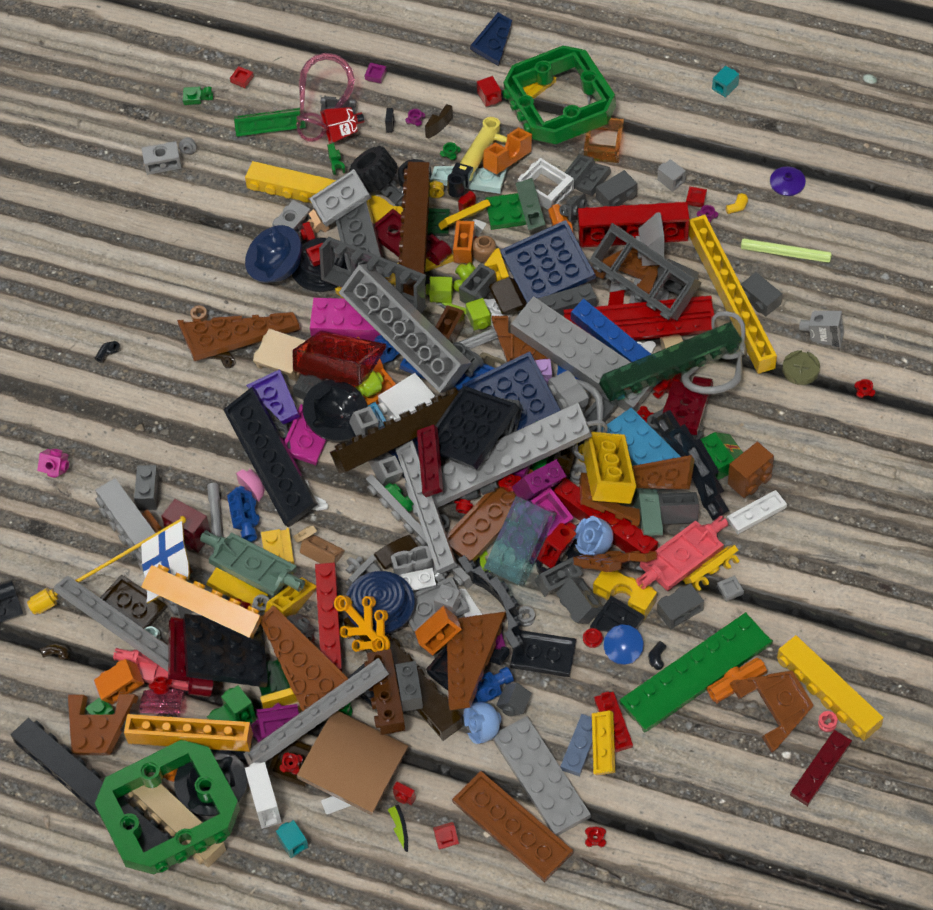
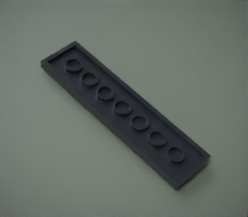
M251 387L223 410L284 525L289 527L317 506L318 503L256 389Z

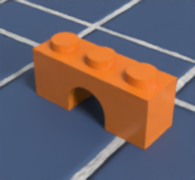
M518 127L507 134V142L504 147L495 142L484 149L483 168L497 175L529 154L532 146V134Z

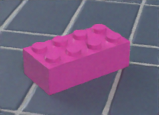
M313 298L310 321L312 341H346L347 338L355 339L359 337L361 340L373 342L378 335H381L345 299Z

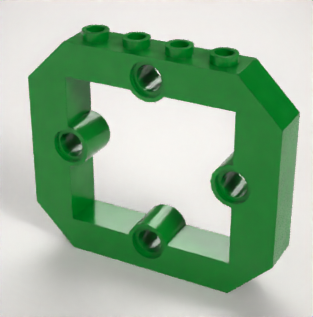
M562 45L512 65L503 82L504 90H502L505 100H509L512 111H516L518 121L523 123L525 131L532 134L533 140L559 144L607 125L616 108L615 93L588 52L584 49ZM575 67L581 76L583 93L593 95L596 102L581 108L576 105H568L563 109V115L544 122L535 108L534 99L526 94L523 87L536 82L540 85H548L553 81L554 75Z
M179 740L105 777L95 802L97 811L125 867L153 875L165 872L170 866L186 861L189 856L195 853L204 852L215 843L224 842L231 835L240 811L238 800L210 748L185 740ZM191 762L199 776L195 782L198 798L204 803L213 802L219 815L191 829H181L175 834V837L143 853L137 841L142 834L139 819L134 814L128 813L124 815L117 798L143 785L148 788L158 787L163 780V775ZM155 772L153 776H147L149 773ZM205 787H211L208 791H202ZM129 825H135L134 828L126 830ZM185 840L191 841L187 845H182V842Z

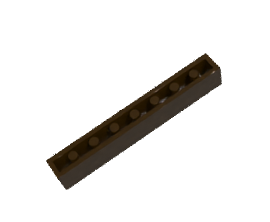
M453 387L447 390V394L444 396L440 394L430 399L431 402L428 404L423 402L416 405V410L412 412L409 410L399 414V418L395 420L390 418L383 422V426L379 428L374 426L368 429V433L363 436L358 434L351 437V442L347 444L342 442L335 445V450L331 451L330 454L338 473L348 472L416 438L417 430L436 425L461 389Z
M348 617L344 619L345 626L356 627ZM386 633L385 636L390 641L398 685L395 664L412 662L413 659L408 652H403L400 649L401 646L395 638H391ZM367 635L352 636L355 640L371 641ZM364 649L366 653L373 652L372 649ZM417 666L423 708L416 709V711L441 740L444 741L462 728L463 717L458 709L450 710L448 698L437 691L435 683L432 680L428 681L422 668Z

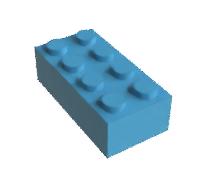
M629 408L607 424V433L625 435L632 466L681 457L632 408Z

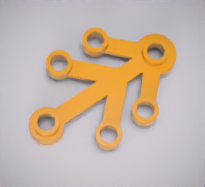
M339 595L334 600L335 609L337 611H346L359 626L354 628L342 626L339 631L342 638H350L355 635H367L371 639V641L367 642L354 640L352 642L353 651L362 652L364 649H372L373 652L390 649V641L385 636L384 622L388 619L386 610H377L375 612L374 618L377 621L376 632L373 630L372 608L376 604L375 598L373 596H365L362 599L364 607L363 619L352 606L350 597Z

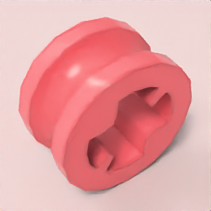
M831 711L821 713L818 721L819 728L824 732L833 731L837 725V716ZM828 718L831 719V723L828 725L824 724Z

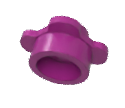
M412 109L408 112V118L405 119V122L420 126L422 125V119L425 118V114L419 109Z
M704 205L701 211L697 212V217L706 215L709 223H711L712 219L718 217V212L715 211L713 206Z

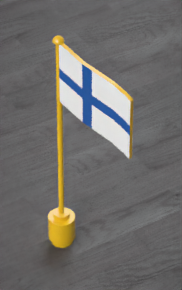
M180 516L181 519L75 581L81 582L140 546L145 578L151 565L158 567L160 564L170 569L168 573L174 576L176 573L188 577L186 580L188 581L190 571L184 544L183 528L186 518ZM45 588L31 596L30 600L27 601V605L34 615L42 614L57 605L58 594L53 589ZM147 590V604L160 597Z

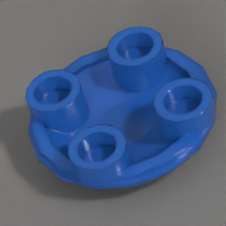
M619 625L608 631L604 638L603 647L605 654L611 661L626 665L634 663L643 651L644 643L642 635L637 629L630 625Z

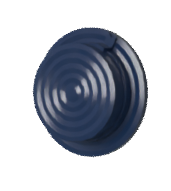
M285 225L273 226L261 232L252 241L246 253L245 266L248 274L254 280L262 283L279 282L291 276L301 261L302 242L298 233L293 228Z
M374 571L359 577L352 583L346 594L352 600V606L363 619L364 607L362 599L365 596H373L375 598L376 604L372 608L373 630L376 632L377 621L374 618L375 612L377 610H386L388 619L384 622L385 634L402 627L410 619L415 606L414 593L409 583L401 576L388 571ZM347 613V616H348V618L350 619V621H351L356 627H359V626L356 624V622H355V621L348 615V613Z

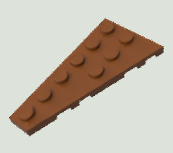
M506 611L458 618L462 630L447 642L448 700L450 710L471 707L478 690V683L483 678L485 666L487 667L496 646L497 636L502 631L501 626L506 621Z

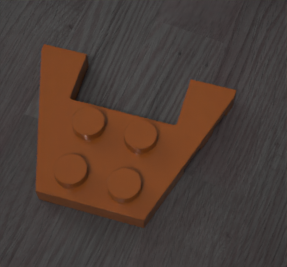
M632 247L618 270L641 279L636 286L650 294L656 284L660 265L642 266V261L637 256V250ZM622 250L601 261L611 268ZM592 268L597 277L603 279L607 274L603 270L600 273Z
M492 316V324L506 362L529 351L534 360L549 359L512 333H508V316Z
M581 473L579 478L581 504L603 513L605 510L615 514V518L620 520L626 518L632 521V525L639 526L640 509L621 506L616 502L592 501L587 473Z
M607 551L604 554H595L593 556L579 555L573 557L574 565L581 566L582 569L612 572L620 570L623 562H648L657 559V551H649V553L645 554L640 553V551L627 553Z
M792 670L768 674L767 676L733 680L730 683L738 699L757 690L779 727L762 736L771 753L779 747L814 706Z
M119 694L114 715H84L88 697L85 695H68L72 753L75 755H111L122 733L120 729L127 719V714H131L129 711L133 703H137L139 697L135 694Z

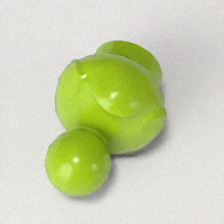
M471 262L466 265L460 264L457 266L455 273L461 279L454 281L453 289L459 292V287L476 269Z

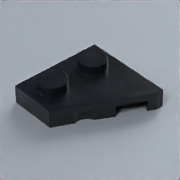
M610 596L603 609L590 625V628L608 632L615 626L630 625L638 629L645 616Z

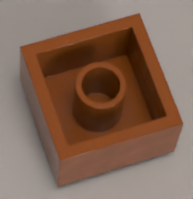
M757 441L730 463L728 485L743 498L749 494H754L762 483L765 484L771 479L774 455Z

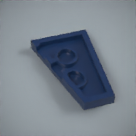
M498 12L470 45V50L499 66L512 20Z

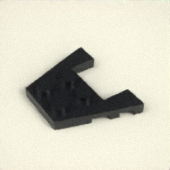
M446 645L426 670L432 679L448 691ZM501 647V649H494L489 662L501 665L510 654L509 648Z

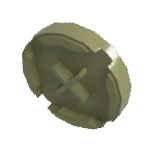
M797 350L785 357L782 372L790 382L797 385H806L817 379L820 373V362L812 353Z

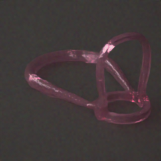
M322 53L314 55L306 61L300 71V116L296 117V125L299 136L305 141H317L328 130V126L323 123L320 115L311 112L304 113L306 78L311 66L319 61L331 60L340 64L346 71L348 78L347 88L334 108H341L354 90L355 78L353 70L345 59L336 54ZM308 116H314L318 118L321 122L308 118ZM301 121H307L322 127L320 135L315 138L305 137L300 131Z

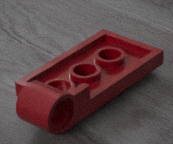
M392 209L374 225L378 241L399 257V243L401 238H403L400 237V227L402 226L401 214ZM396 229L398 232L391 233L389 230ZM433 234L431 236L427 235L426 258L438 266L452 254V250L445 241L439 240Z
M699 376L693 377L692 383L695 385L713 387V379ZM673 381L663 413L671 410L680 426L685 424L691 434L697 435L706 404H708L711 394L692 392L684 386L683 382Z
M171 617L169 620L168 679L187 681L188 694L210 697L213 680L186 677L183 619Z

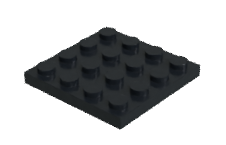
M463 385L435 425L438 428L440 456L477 470L518 411V405Z
M184 614L183 633L186 677L266 688L268 677L263 627L261 624H259L252 639L204 616Z

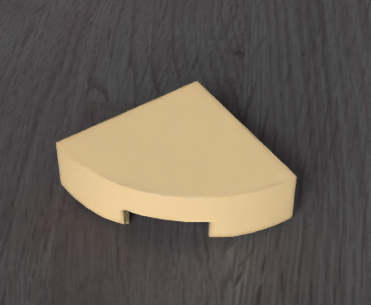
M312 525L307 526L295 534L293 538L298 543L317 532V530Z

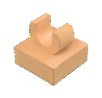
M313 209L309 213L311 219L307 222H310L311 227L313 226L314 234L318 233L319 230L327 232L330 229V226L326 227L323 224L316 210Z

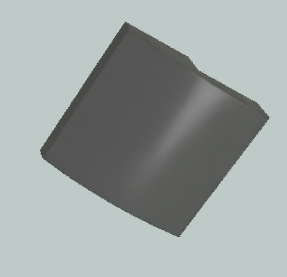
M579 154L564 173L574 178V189L593 196L596 192V187L606 180L611 173V169L608 166L595 163L592 157Z

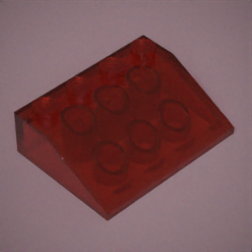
M320 330L292 350L293 371L300 372L302 375H314L320 379L328 378L335 382H346L352 386H358L369 378L383 354L386 344Z

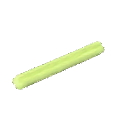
M745 238L741 242V249L828 263L831 260V252Z

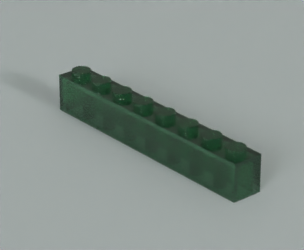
M729 322L604 373L599 385L610 402L616 399L619 401L628 394L639 393L643 388L653 387L662 380H670L679 373L685 374L693 367H701L710 360L716 361L727 353H735L739 349L742 338L733 324Z

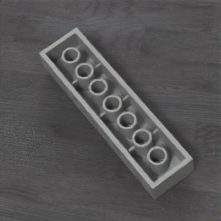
M359 264L339 291V294L439 393L453 388L472 364L376 269L368 270L367 264Z
M534 296L511 323V333L566 371L569 370L579 380L593 385L600 394L604 393L617 401L618 406L625 411L632 408L636 412L655 387L656 379Z
M116 478L95 489L97 494L95 500L100 507L98 509L104 518L107 517L109 519L108 523L114 532L117 530L119 533L118 537L123 545L127 544L131 548L155 534ZM140 546L130 552V555L133 559H138V565L144 573ZM161 597L163 601H168L170 611L173 615L177 614L179 618L183 619L184 614H192L194 612Z

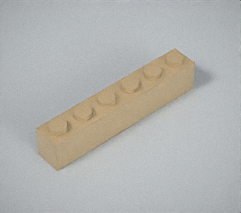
M162 784L155 788H148L143 785L125 794L127 797H133L137 800V806L142 811L147 810L151 814V819L157 825L161 823L165 827L164 831L172 838L179 830L184 828L191 829L202 823ZM185 840L182 842V845H187L191 841ZM224 842L215 843L204 852L193 854L192 857L199 865L203 863L209 868L226 852Z

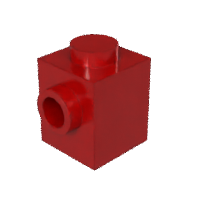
M493 76L477 81V93L485 107L502 101L501 89Z

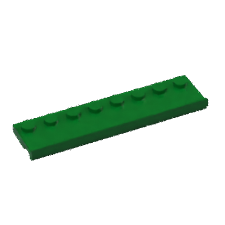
M745 612L619 699V704L641 726L642 731L645 733L705 692L708 686L722 679L730 669L742 666L772 645L773 640Z

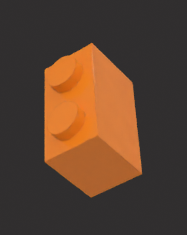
M456 220L453 245L454 263H472L475 221Z
M442 606L415 631V635L419 645L433 656L462 629L457 616L445 606Z
M127 659L117 662L114 667L102 672L99 677L94 679L101 700L112 705L118 701L119 694H129L144 684L137 664Z

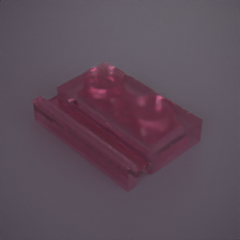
M153 689L144 690L139 711L140 713H180L185 698L184 690L170 689L165 694H155Z

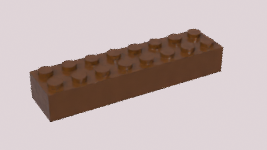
M408 162V168L404 169L405 181L403 183L404 197H402V208L405 209L401 212L402 226L400 227V237L403 238H401L399 243L400 256L398 264L425 274L430 197V162ZM409 279L403 284V292L414 296V285L417 281Z

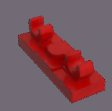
M608 691L595 696L594 702L598 712H613L615 753L633 748V743L614 692Z

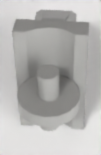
M371 555L362 565L360 563L363 559L360 556L356 559L348 558L347 564L349 567L346 571L349 574L353 570L355 572L348 578L345 584L350 587L364 572L380 571L381 569L374 562L376 557Z

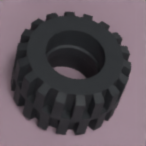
M377 146L361 153L351 164L349 172L355 169L368 193H372L383 188L393 179L398 165L383 146Z

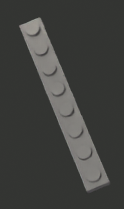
M412 440L396 448V452L436 570L441 574L456 567L457 563L433 495L425 497L422 494L419 453Z
M372 474L366 478L369 492L373 496L377 495L380 498L379 502L384 508L389 507L392 510V516L397 521L401 520L404 523L403 527L409 534L413 532L417 536L415 539L421 546H428L422 526ZM458 564L456 567L446 571V573L450 571L454 575L452 578L459 586L463 585L468 589L473 585L470 576Z
M66 576L54 586V592L168 671V645L71 577Z
M377 658L250 748V752L243 753L248 764L266 762L389 675L381 660Z

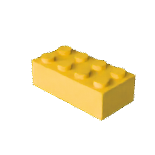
M591 432L592 436L585 439L582 451L592 501L631 504L636 483L625 435Z

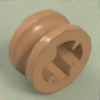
M195 306L191 309L190 314L193 322L194 319L200 318L201 321H207L208 315L205 307Z

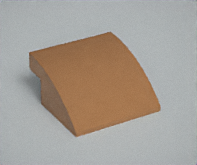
M337 711L330 716L297 774V778L373 815L409 746L386 734L381 735L380 731Z

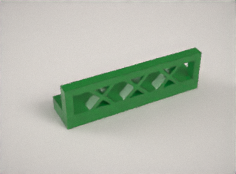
M303 107L234 116L236 137L306 128Z

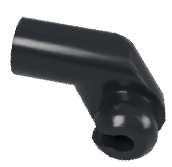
M117 341L104 343L97 352L95 360L102 363L107 355L119 351L120 344Z
M661 641L648 654L649 664L655 670H660L664 666L661 654L667 647Z

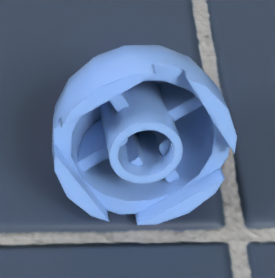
M589 516L590 518L588 519L584 518L578 524L575 531L577 534L575 538L578 544H575L576 549L580 553L589 556L606 553L613 542L614 534L611 526L607 521L595 516Z
M485 702L472 703L470 708H464V725L469 726L471 733L467 734L473 743H484L492 740L497 735L501 716L492 705Z

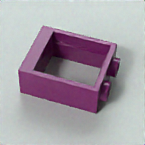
M556 459L524 476L512 486V489L522 504L548 488L554 487L566 475Z

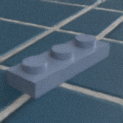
M581 714L560 766L562 771L580 777L593 745L592 717Z

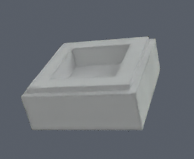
M735 575L717 582V587L726 602L744 595V590Z

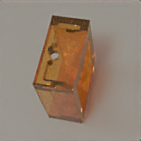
M610 118L607 125L594 130L618 132L616 146L590 144L592 131L586 132L584 156L592 157L594 161L619 163L624 119Z

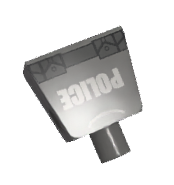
M813 311L810 320H800L799 330L809 331L812 342L841 347L844 336L842 311Z

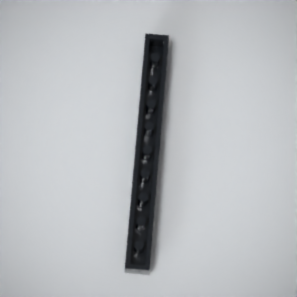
M27 718L10 734L14 743L100 817L95 802L103 784V781L100 780L101 776L94 769L90 771L80 757L75 758L71 755L72 751L66 745L61 746L58 743V739L52 733L47 734L44 731V727L38 721L33 722L30 718ZM124 795L117 798L124 815L128 813L134 814L139 819L142 834L137 841L143 853L172 838L167 832L162 833L158 829L159 826L152 819L148 821L143 817L144 813L137 806L133 808L129 805L130 801ZM129 825L126 830L134 828L135 825Z

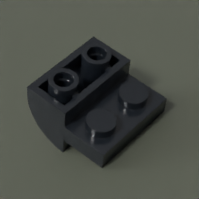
M12 579L0 582V623L24 615Z

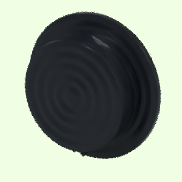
M327 238L312 239L302 246L301 261L292 276L301 287L307 290L328 292L338 287L321 280L320 264L313 266L306 253V249L324 243ZM334 252V265L348 270L344 254L337 258Z
M326 380L314 385L306 394L303 401V416L308 427L319 437L327 441L343 442L355 436L349 423L353 412L368 406L363 395L354 386L339 380Z
M210 749L239 802L247 787V775L243 763L236 755L227 750ZM189 762L179 767L174 780V788L178 800L194 814L201 816L219 815L213 802L204 803L198 798L195 782L199 776L193 764ZM205 787L202 791H208L211 787Z

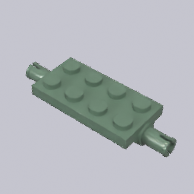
M207 530L201 535V542L214 547V552L209 557V564L273 597L284 585L298 592L303 589L305 580L293 575L296 572V565L232 532L227 538L218 537Z

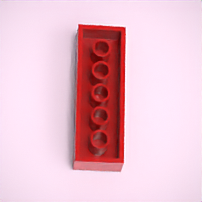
M674 202L578 208L579 245L581 248L598 247L610 229L611 223L621 227L622 230L635 238V236H639V228L656 213H661L664 243L688 241V203ZM616 237L611 246L626 245L627 243Z

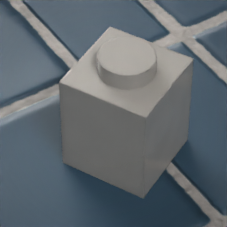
M670 159L659 166L657 180L672 192L685 183L686 171Z
M441 584L434 599L435 612L442 606H445L455 615L461 603L460 590Z

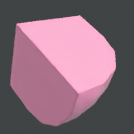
M250 468L249 471L240 470L236 473L238 483L245 487L247 491L252 492V496L259 502L265 492L259 476Z

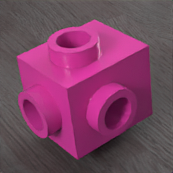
M46 449L40 452L37 471L47 473V476L53 478L66 473L69 468V454L62 453L60 449Z

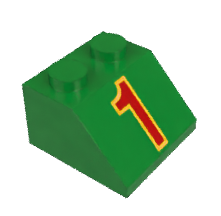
M714 432L702 438L701 441L719 470V473L715 474V476L720 480L729 475L730 463L743 452L730 434Z

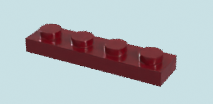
M435 425L417 430L422 494L425 497L443 492L438 428Z
M834 730L792 789L790 796L808 807L851 745L852 740Z

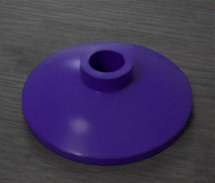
M780 167L770 176L772 189L784 196H793L800 193L806 184L804 174L794 167Z

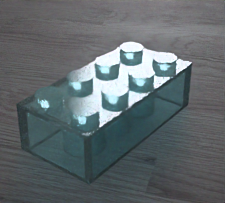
M516 496L484 569L517 585H525L557 513L524 497Z

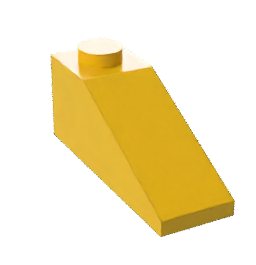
M301 577L300 579L305 580L303 589L298 592L288 586L267 601L264 614L274 605L286 618L290 615H295L316 591V585Z

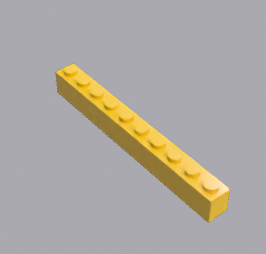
M706 215L689 219L688 235L726 311L738 314L744 321V343L757 373L760 374L775 369L777 355ZM730 317L741 339V325L735 318Z

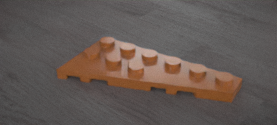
M293 312L274 313L268 317H259V315H252V318L229 316L215 317L209 321H201V318L194 319V322L177 320L194 361L260 342L268 329L284 334L300 329Z
M274 605L262 616L263 618L260 623L300 704L302 712L348 680Z

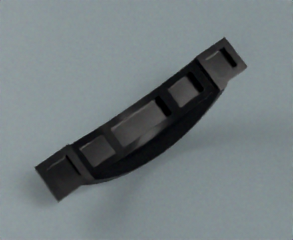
M671 410L664 412L654 421L660 429L662 437L681 457L692 455L694 458L692 479L698 490L703 507L707 510L712 520H715L729 511L720 495L724 490L715 474L719 473V470L701 439L694 440L685 424L680 426Z
M465 555L458 558L463 570L470 576L472 583L491 593L506 610L508 631L504 635L516 656L522 655L524 651L521 646L524 643L519 636L522 634L519 626L522 624L517 617L519 613L516 608L519 604L514 596L509 597L507 593L510 591L504 581L500 582L497 576L492 578L488 570L484 572L481 565L476 567L473 560L468 561Z

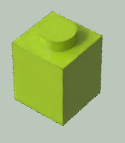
M430 277V284H426V295L430 296V302L452 303V277Z
M483 298L466 303V315L474 331L491 326V315Z

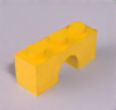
M618 570L612 572L601 571L593 583V593L606 600L618 593L629 595L628 606L643 614L645 619L657 602V592L652 587L647 586L645 589H641V586L637 585L636 579L630 576L627 577Z

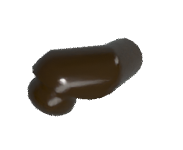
M52 644L40 648L43 658L53 654H58L60 660L69 657L66 646Z

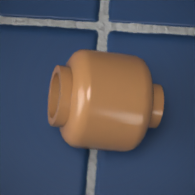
M483 235L473 241L472 251L477 261L486 263L496 249V243L493 238Z

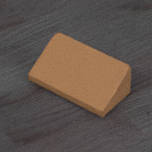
M314 534L304 539L300 548L302 555L320 564L335 562L336 565L345 552L344 549Z

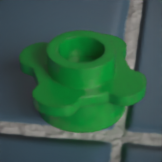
M448 142L444 144L440 155L441 157L455 160L457 153L461 150L455 143Z

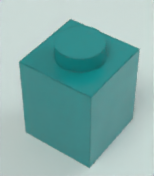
M725 65L713 77L712 90L726 98L738 86L739 73Z
M294 820L283 823L276 830L277 838L290 858L309 848L307 839Z

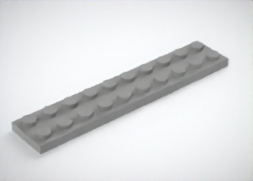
M579 402L498 439L477 470L454 461L441 466L443 492L433 495L437 508L591 437L592 434ZM406 482V483H405V487H406L408 496H409V498L411 499V501L413 502V499H412V496H411L409 487H408L407 482ZM413 505V512L418 517L415 505Z

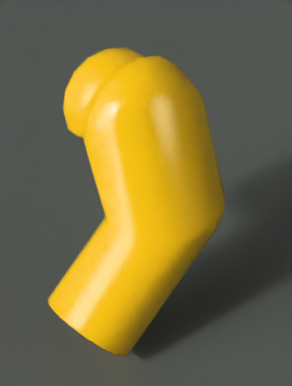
M740 193L737 195L734 204L726 205L727 214L743 211L748 202L747 195Z

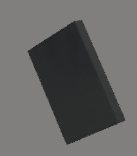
M520 630L522 634L519 636L524 643L521 646L524 653L517 657L513 651L510 668L570 677L577 639Z

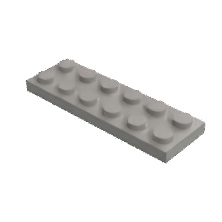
M527 716L498 731L492 740L550 831L559 836L591 818L590 812Z

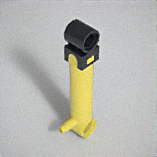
M487 117L483 120V127L460 163L456 162L452 173L447 177V191L450 196L457 198L465 194V187L469 188L473 181V174L483 160L484 149L492 145L494 141L507 142V137L500 135V120L498 118Z

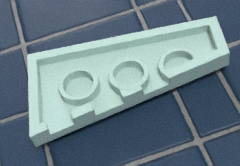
M434 166L431 182L438 181L447 186V177L452 173L454 166ZM508 167L497 175L485 168H477L473 174L472 183L469 188L465 187V189L500 194Z

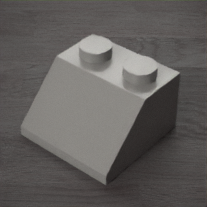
M656 213L639 228V236H635V238L664 258V231L661 213ZM637 250L638 259H641L642 266L658 265Z

